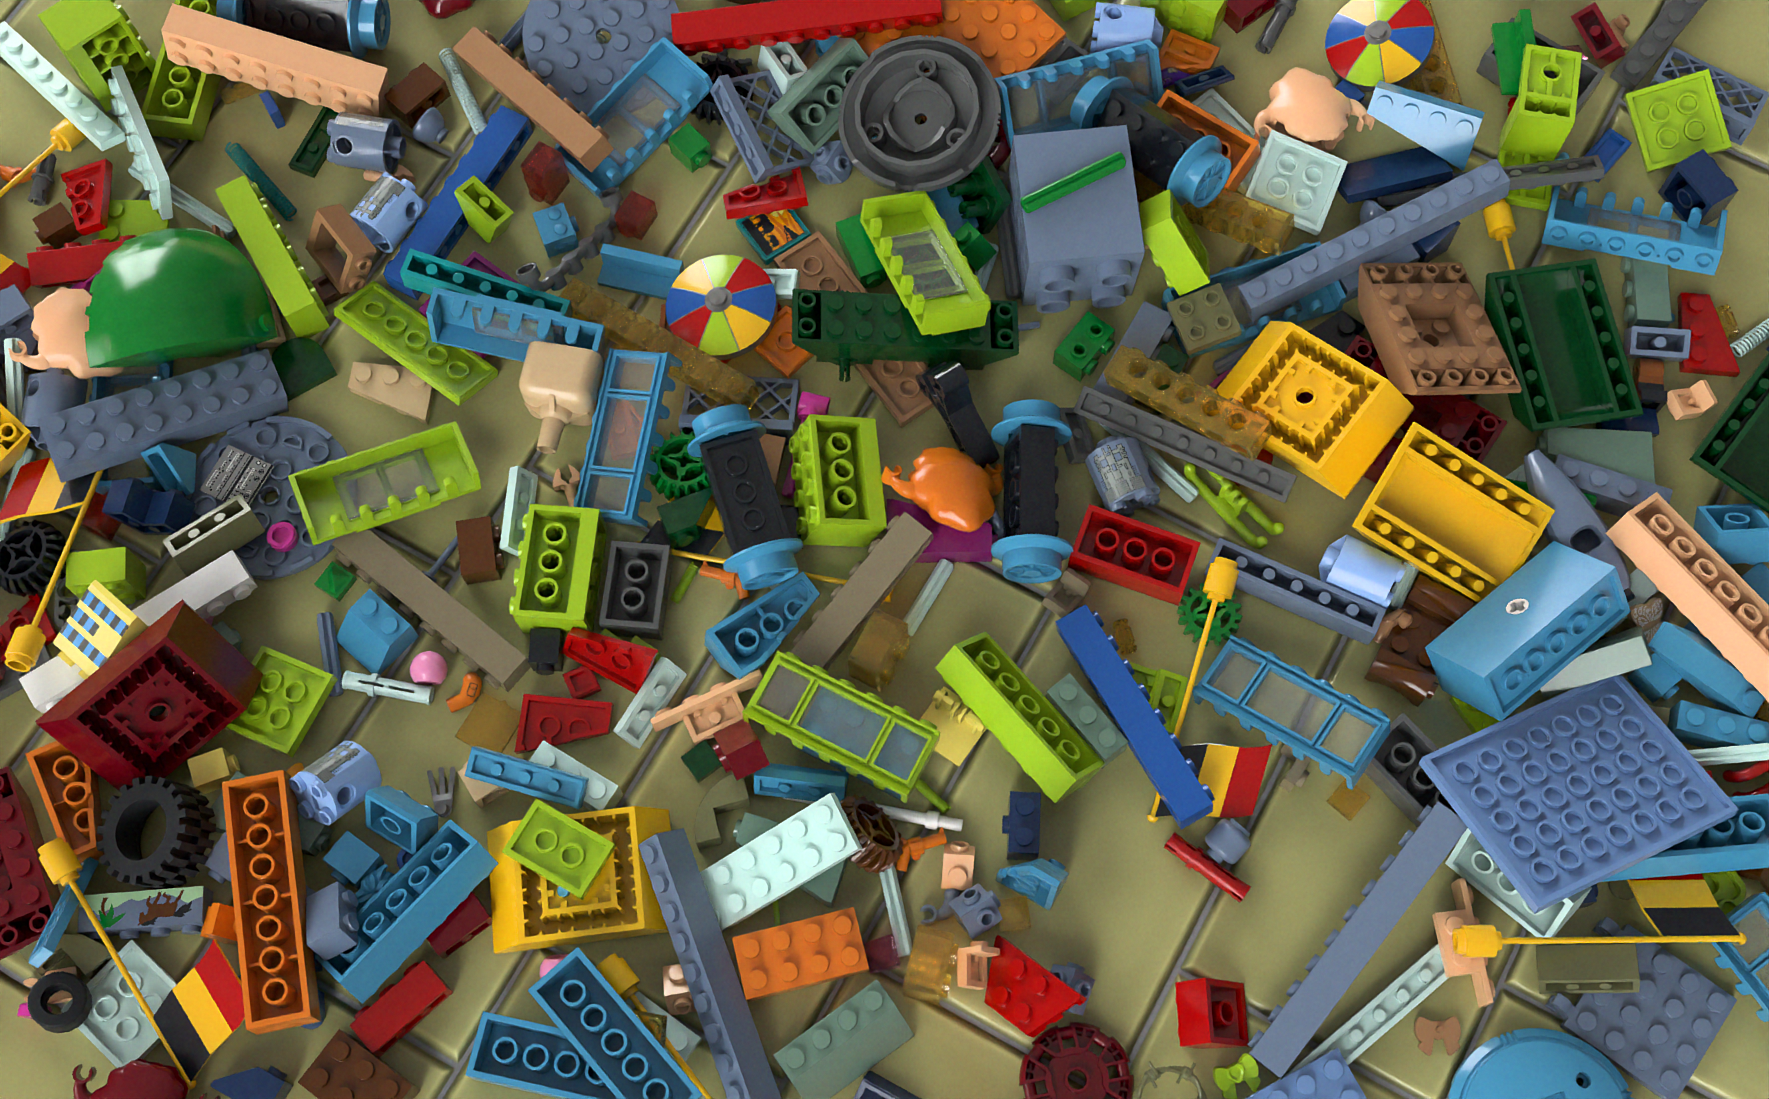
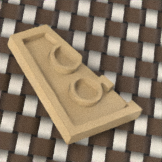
M353 362L348 383L350 392L375 403L389 406L398 413L407 414L418 419L419 422L428 425L435 388L403 366Z

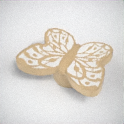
M1657 597L1651 598L1646 604L1639 603L1629 607L1631 612L1627 614L1629 629L1641 625L1648 644L1663 623L1660 621L1663 613V601Z

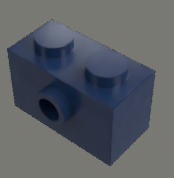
M1010 791L1008 815H1003L1002 834H1007L1008 860L1032 861L1038 859L1041 793Z

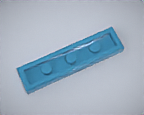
M472 746L465 772L466 777L576 809L582 808L589 778L478 746Z
M91 857L86 858L81 863L83 869L79 872L80 878L75 881L82 893H84L99 863ZM66 885L28 959V963L37 968L54 953L79 903L70 885Z

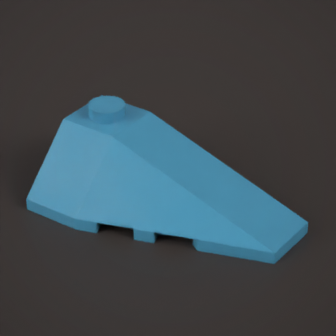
M1663 622L1648 644L1651 650L1722 711L1754 718L1766 699L1744 678L1743 674L1729 660L1723 657L1714 644L1703 635L1669 622Z
M1040 858L1000 869L997 873L996 881L1050 911L1069 873L1064 871L1066 867L1054 859L1047 861Z

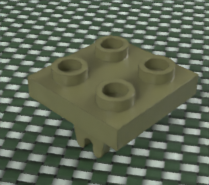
M1220 283L1167 303L1169 314L1188 355L1242 335L1240 325Z

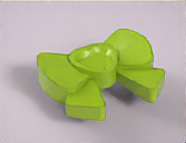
M1248 1053L1242 1054L1237 1062L1226 1067L1215 1066L1213 1068L1214 1081L1223 1091L1222 1096L1227 1099H1238L1235 1082L1241 1083L1244 1079L1253 1092L1257 1091L1261 1079L1257 1077L1258 1065L1255 1059Z

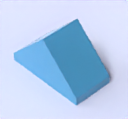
M163 442L141 452V455L166 492H168V489H176L184 492L187 496L195 491L196 453Z

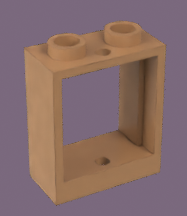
M341 203L316 210L305 249L340 294L362 289L365 287L377 249ZM337 242L348 255L347 260L337 250Z

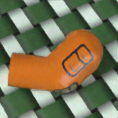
M467 673L463 678L460 694L446 699L451 713L477 702L482 688V679L477 673Z

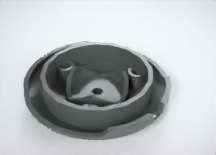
M922 35L908 36L891 41L874 50L868 60L854 73L841 98L842 105H840L841 110H839L841 115L838 116V129L848 158L869 180L901 192L902 189L904 192L907 190L909 192H912V190L930 192L956 183L970 174L984 160L991 150L999 131V126L997 125H1000L998 120L1001 119V116H999L1001 114V100L991 72L983 60L970 48L941 36H936V38L933 35L931 37H928V35L925 37ZM926 116L927 120L924 124L919 125L915 122L916 118Z

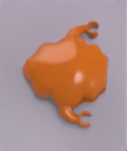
M951 447L924 449L921 455L913 461L915 470L908 474V481L900 479L901 466L896 465L894 471H891L888 466L884 468L881 476L883 483L892 486L898 494L913 501L918 507L929 513L930 517L937 523L969 533L978 530L984 522L993 516L996 508L993 496L998 495L1004 486V480L1001 475L1003 466L1000 463H997L994 469L987 463L985 469H983L969 455Z

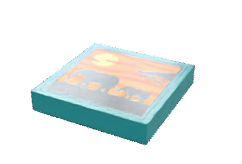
M791 209L774 211L770 214L746 216L736 221L737 228L765 265L773 262L774 258L811 236L810 231L794 210Z

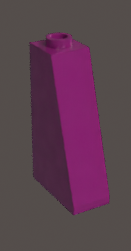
M886 499L887 525L896 515L900 517L905 511L933 533V541L915 563H938L940 559H946L950 562H992L991 546L998 541V534H992V524L984 522L978 530L970 533L959 531L937 523L930 517L929 513L915 504L895 499Z

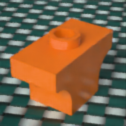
M212 903L211 906H208L200 937L211 940L216 939V941L221 943L238 944L234 907L222 903Z

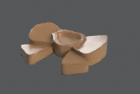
M1453 1016L1445 1021H1430L1424 1017L1416 1018L1414 1033L1420 1042L1418 1048L1428 1056L1432 1054L1434 1039L1441 1040L1443 1038L1446 1052L1449 1056L1453 1055L1460 1048V1045L1457 1043L1461 1035L1458 1018Z

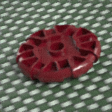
M1070 1022L1069 1026L1064 1027L1055 1025L1035 1038L1032 1042L1034 1046L1028 1055L1024 1054L1022 1059L1019 1086H1023L1025 1094L1023 1099H1104L1106 1093L1114 1099H1132L1134 1075L1130 1074L1128 1066L1130 1059L1126 1051L1113 1036L1108 1037L1100 1031L1101 1028L1082 1022ZM1073 1038L1075 1047L1064 1049L1062 1040ZM1092 1042L1103 1048L1099 1057L1088 1050ZM1044 1053L1053 1057L1048 1067L1039 1062ZM1116 1066L1118 1078L1109 1079L1107 1067ZM1079 1071L1084 1074L1086 1084L1083 1088L1074 1089L1069 1085L1068 1075L1071 1072ZM1045 1081L1047 1093L1037 1094L1035 1083Z

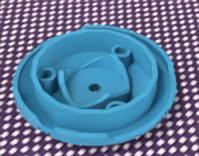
M1544 1028L1513 1030L1511 1034L1506 1032V1036L1501 1034L1500 1038L1497 1036L1478 1046L1467 1056L1455 1072L1448 1094V1099L1634 1098L1630 1097L1632 1092L1627 1091L1629 1086L1620 1072L1601 1052L1572 1035ZM1576 1079L1581 1081L1583 1084L1579 1086L1576 1082Z

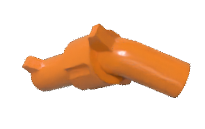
M0 164V176L2 180L8 183L23 171L21 167L14 168ZM36 167L12 188L15 189L18 184L33 180L31 176L33 173H36Z
M703 561L700 576L721 580V583L725 584L729 590L736 586L739 600L751 597L749 590L742 588L738 573L726 572L722 568L709 566L707 561Z
M940 828L937 834L924 838L920 836L910 839L900 838L904 844L902 847L903 854L897 860L895 869L907 872L910 856L916 861L920 859L921 854L925 853V850L946 844L947 839L943 828Z

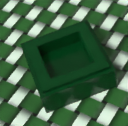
M706 740L681 756V760L698 783L722 767L721 762Z

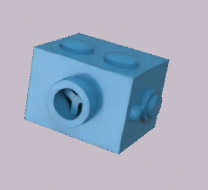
M564 203L532 213L549 258L579 247L575 233L580 231L574 215L568 216Z
M348 830L334 843L330 851L323 858L328 868L333 871L330 875L343 886L350 883L358 890L365 876L369 875L372 870H377L385 864L380 854Z

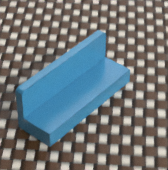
M603 243L600 251L603 265L597 282L601 286L667 300L672 284L685 269L681 260Z
M770 763V765L754 772V794L816 802L829 793H835L840 802L846 797L849 773Z

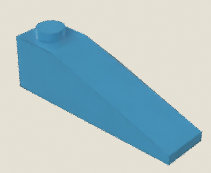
M802 571L708 629L705 633L704 645L721 668L740 680L766 663L817 600L820 593Z

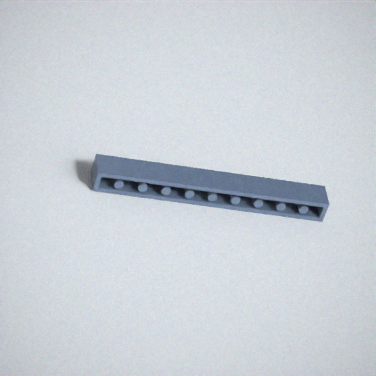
M1493 159L1240 285V301L1252 322H1255L1263 316H1267L1358 271L1361 263H1374L1507 197L1510 179L1498 160Z
M1439 801L1433 808L1428 804L1416 819L1421 824L1415 832L1409 829L1398 843L1403 848L1396 857L1392 854L1387 857L1379 868L1384 872L1377 882L1371 879L1361 892L1365 898L1359 907L1355 904L1351 905L1342 917L1347 923L1340 932L1334 928L1323 943L1328 947L1321 957L1317 954L1312 957L1304 968L1309 972L1302 982L1298 979L1294 981L1286 992L1290 999L1283 1008L1277 1004L1267 1018L1271 1022L1264 1033L1258 1030L1247 1044L1252 1048L1248 1054L1278 1078H1282L1468 828L1457 814Z
M682 828L656 833L638 846L672 939L673 947L678 956L684 978L690 990L694 1007L697 1010L703 1027L705 1038L715 1061L716 1069L721 1078L727 1099H781L686 832Z

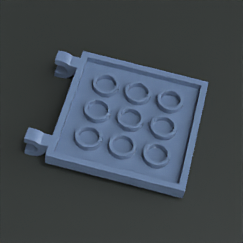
M1609 917L1599 920L1593 929L1594 932L1602 937L1645 936L1629 924L1624 925L1620 929L1619 925ZM1628 943L1636 944L1640 976L1639 992L1581 993L1574 1005L1561 993H1557L1556 996L1552 995L1545 1006L1564 1018L1560 1026L1561 1028L1594 1047L1613 1065L1661 1099L1679 1098L1737 1001L1736 998L1656 943Z

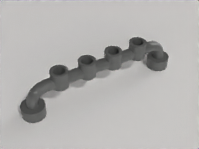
M619 187L607 188L599 194L603 207H610V217L608 220L596 225L594 228L595 232L589 237L578 242L579 247L573 252L564 255L561 259L562 263L548 270L545 273L546 278L542 281L538 280L541 272L536 263H527L518 268L516 275L522 285L528 284L535 291L560 290L567 285L564 277L566 273L575 275L583 270L584 267L580 261L583 257L589 260L599 255L600 251L597 247L599 242L601 244H608L615 240L616 236L613 229L620 222V202L623 200Z

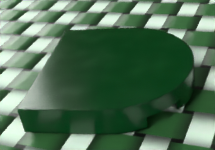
M299 337L287 340L277 347L271 357L288 401L338 375L323 348L316 341L309 338Z

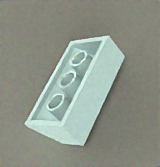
M1469 828L1463 833L1445 863L1536 937H1554L1580 907L1592 887H1588L1534 914Z

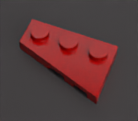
M106 158L61 174L62 181L67 186L65 190L66 195L72 203L70 209L76 230L83 236L107 229L113 164Z
M800 166L791 169L792 174L780 178L779 175L770 177L767 184L761 186L751 184L724 194L723 200L727 219H741L751 215L770 214L774 211L794 210L808 206Z
M39 592L35 596L29 595L28 598L30 600L19 610L15 608L7 615L9 619L0 626V659L3 663L6 661L5 652L17 627H24V625H32L43 599ZM47 607L38 625V628L42 630L46 637L45 645L53 643L58 635Z
M573 627L567 634L561 653L637 694L649 676L658 650Z
M524 694L514 752L521 754L537 750L543 740L552 746L608 735L610 734L614 705L612 702Z

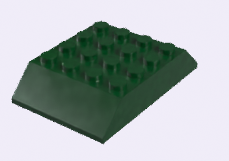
M1596 258L1493 272L1486 275L1484 310L1522 388L1520 393H1507L1514 417L1528 430L1535 432L1636 417L1644 414Z
M1769 352L1749 376L1689 459L1767 513H1769Z

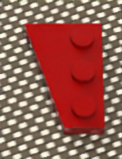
M1681 292L1677 297L1678 329L1691 330L1689 358L1679 362V371L1683 373L1737 377L1741 372L1710 295Z

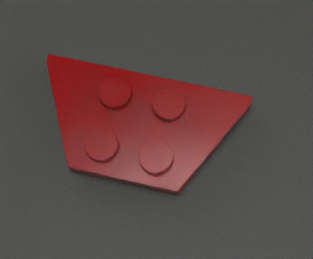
M997 934L994 948L1000 949V955L993 956L991 959L984 1003L1023 1033L1033 1038L1044 1031L1047 1025L1063 1018V1012L1075 1004L1082 1005L1085 1003L1087 998L1009 940Z

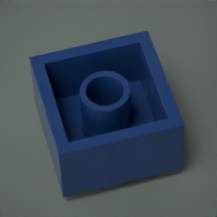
M1702 149L1677 163L1658 193L1666 202L1673 204V211L1682 221H1688L1691 209L1695 207L1701 208L1702 218L1700 224L1707 225L1719 218L1722 209L1725 210L1738 192V189L1732 179L1727 177L1718 167L1716 161Z

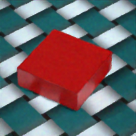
M584 665L562 674L573 699H585L602 691L594 671Z

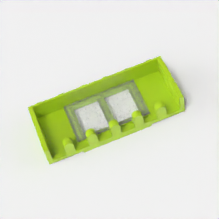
M913 191L863 199L860 222L875 247V253L905 308H908L921 334H932L933 336L985 326L988 311L991 309L990 298L982 290L977 275L973 274L966 256L962 255L955 237L951 236L945 220L940 217L936 210L935 202L929 198L927 192Z
M456 421L288 475L313 545L355 531L359 533L439 506L441 502L482 489L479 472Z

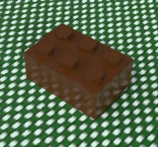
M340 1029L298 1081L300 1085L318 1099H414L421 1090L380 1057L372 1054L367 1047L353 1036Z

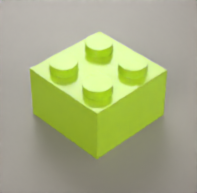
M126 546L71 552L66 558L65 586L78 598H82L90 584L96 579L123 604H133L136 600L146 599V566Z

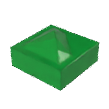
M332 561L314 585L340 602L357 578Z

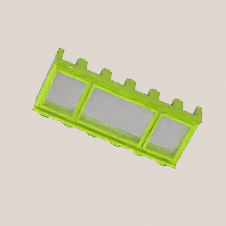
M777 650L772 663L749 704L742 711L744 721L750 723L753 719L763 724L768 733L776 735L778 732L792 739V744L797 748L803 749L806 746L818 752L819 758L827 763H830L832 759L845 766L849 774L855 777L861 774L873 780V785L876 788L884 791L887 787L901 794V801L907 803L939 742L941 732L937 730V726L925 719L918 721L910 717V713L902 707L893 706L892 708L882 703L883 700L874 693L867 692L864 694L856 690V686L848 680L840 678L838 681L828 676L829 673L820 666L813 665L810 667L802 663V659L794 653L786 652L784 654Z

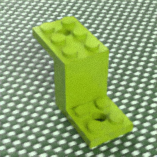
M1526 44L1523 51L1518 97L1500 132L1497 160L1501 167L1555 160L1575 123L1582 60L1581 52ZM1544 71L1554 72L1557 78H1548L1545 76ZM1552 185L1539 186L1530 190L1524 188L1509 190L1508 196L1505 197L1506 203L1547 211L1550 206Z

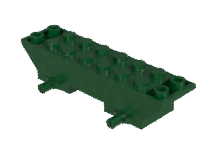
M793 289L792 343L815 355L816 362H830L839 365V381L842 382L844 380V372L845 382L851 380L850 366L856 364L872 365L873 360L927 362L929 368L940 361H946V363L957 361L965 371L983 370L985 365L1019 354L1017 301L990 300L991 309L988 311L985 326L932 336V334H921L899 295L844 292V290Z

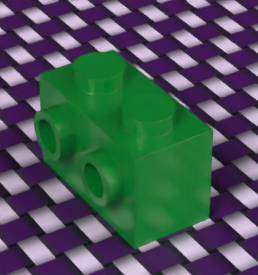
M1087 311L1054 351L1053 364L1080 382L1086 374L1090 376L1099 364L1097 360L1101 355H1108L1114 347L1115 329Z

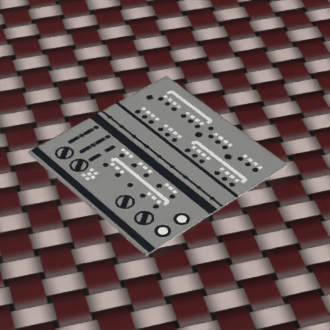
M228 445L199 490L224 502L241 494L248 506H250L274 466Z

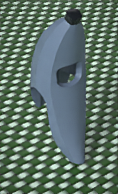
M1539 449L1529 450L1524 455L1525 478L1529 493L1555 510L1543 530L1549 543L1553 541L1615 566L1627 602L1635 599V595L1631 591L1630 575L1620 549L1607 536L1606 532L1609 529L1578 486L1558 466L1541 453Z

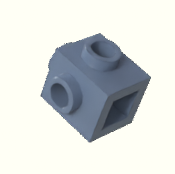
M841 140L825 142L815 152L814 160L809 167L815 172L820 182L829 185L845 182L849 178L850 171L854 165L848 158Z
M979 883L966 889L961 895L948 903L958 924L972 940L1003 920L998 910V907L1001 906L999 899L992 890L987 892Z
M1067 962L1066 966L1053 964L1051 972L1087 998L1082 1005L1075 1004L1065 1011L1083 1016L1095 979L1084 973V967L1071 962Z

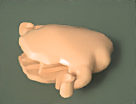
M1295 67L1289 70L1282 79L1276 81L1270 88L1269 97L1271 103L1266 109L1261 110L1257 114L1254 121L1255 134L1253 139L1259 142L1260 136L1267 140L1271 130H1275L1327 153L1331 152L1336 144L1344 138L1343 130L1348 127L1347 120L1350 115L1359 117L1356 124L1358 132L1362 131L1364 124H1367L1369 130H1372L1375 118L1367 113L1366 108L1360 102L1349 99L1342 92L1335 89L1332 81L1326 76L1315 74L1305 68Z
M61 287L34 307V319L31 329L33 337L38 341V355H28L26 344L23 341H18L19 348L23 350L20 353H14L11 348H8L10 358L15 362H21L25 366L36 370H46L48 368L69 369L78 379L112 377L120 374L124 367L89 368L85 342V332L89 331V316L85 315L86 307L90 306L92 296L85 289Z

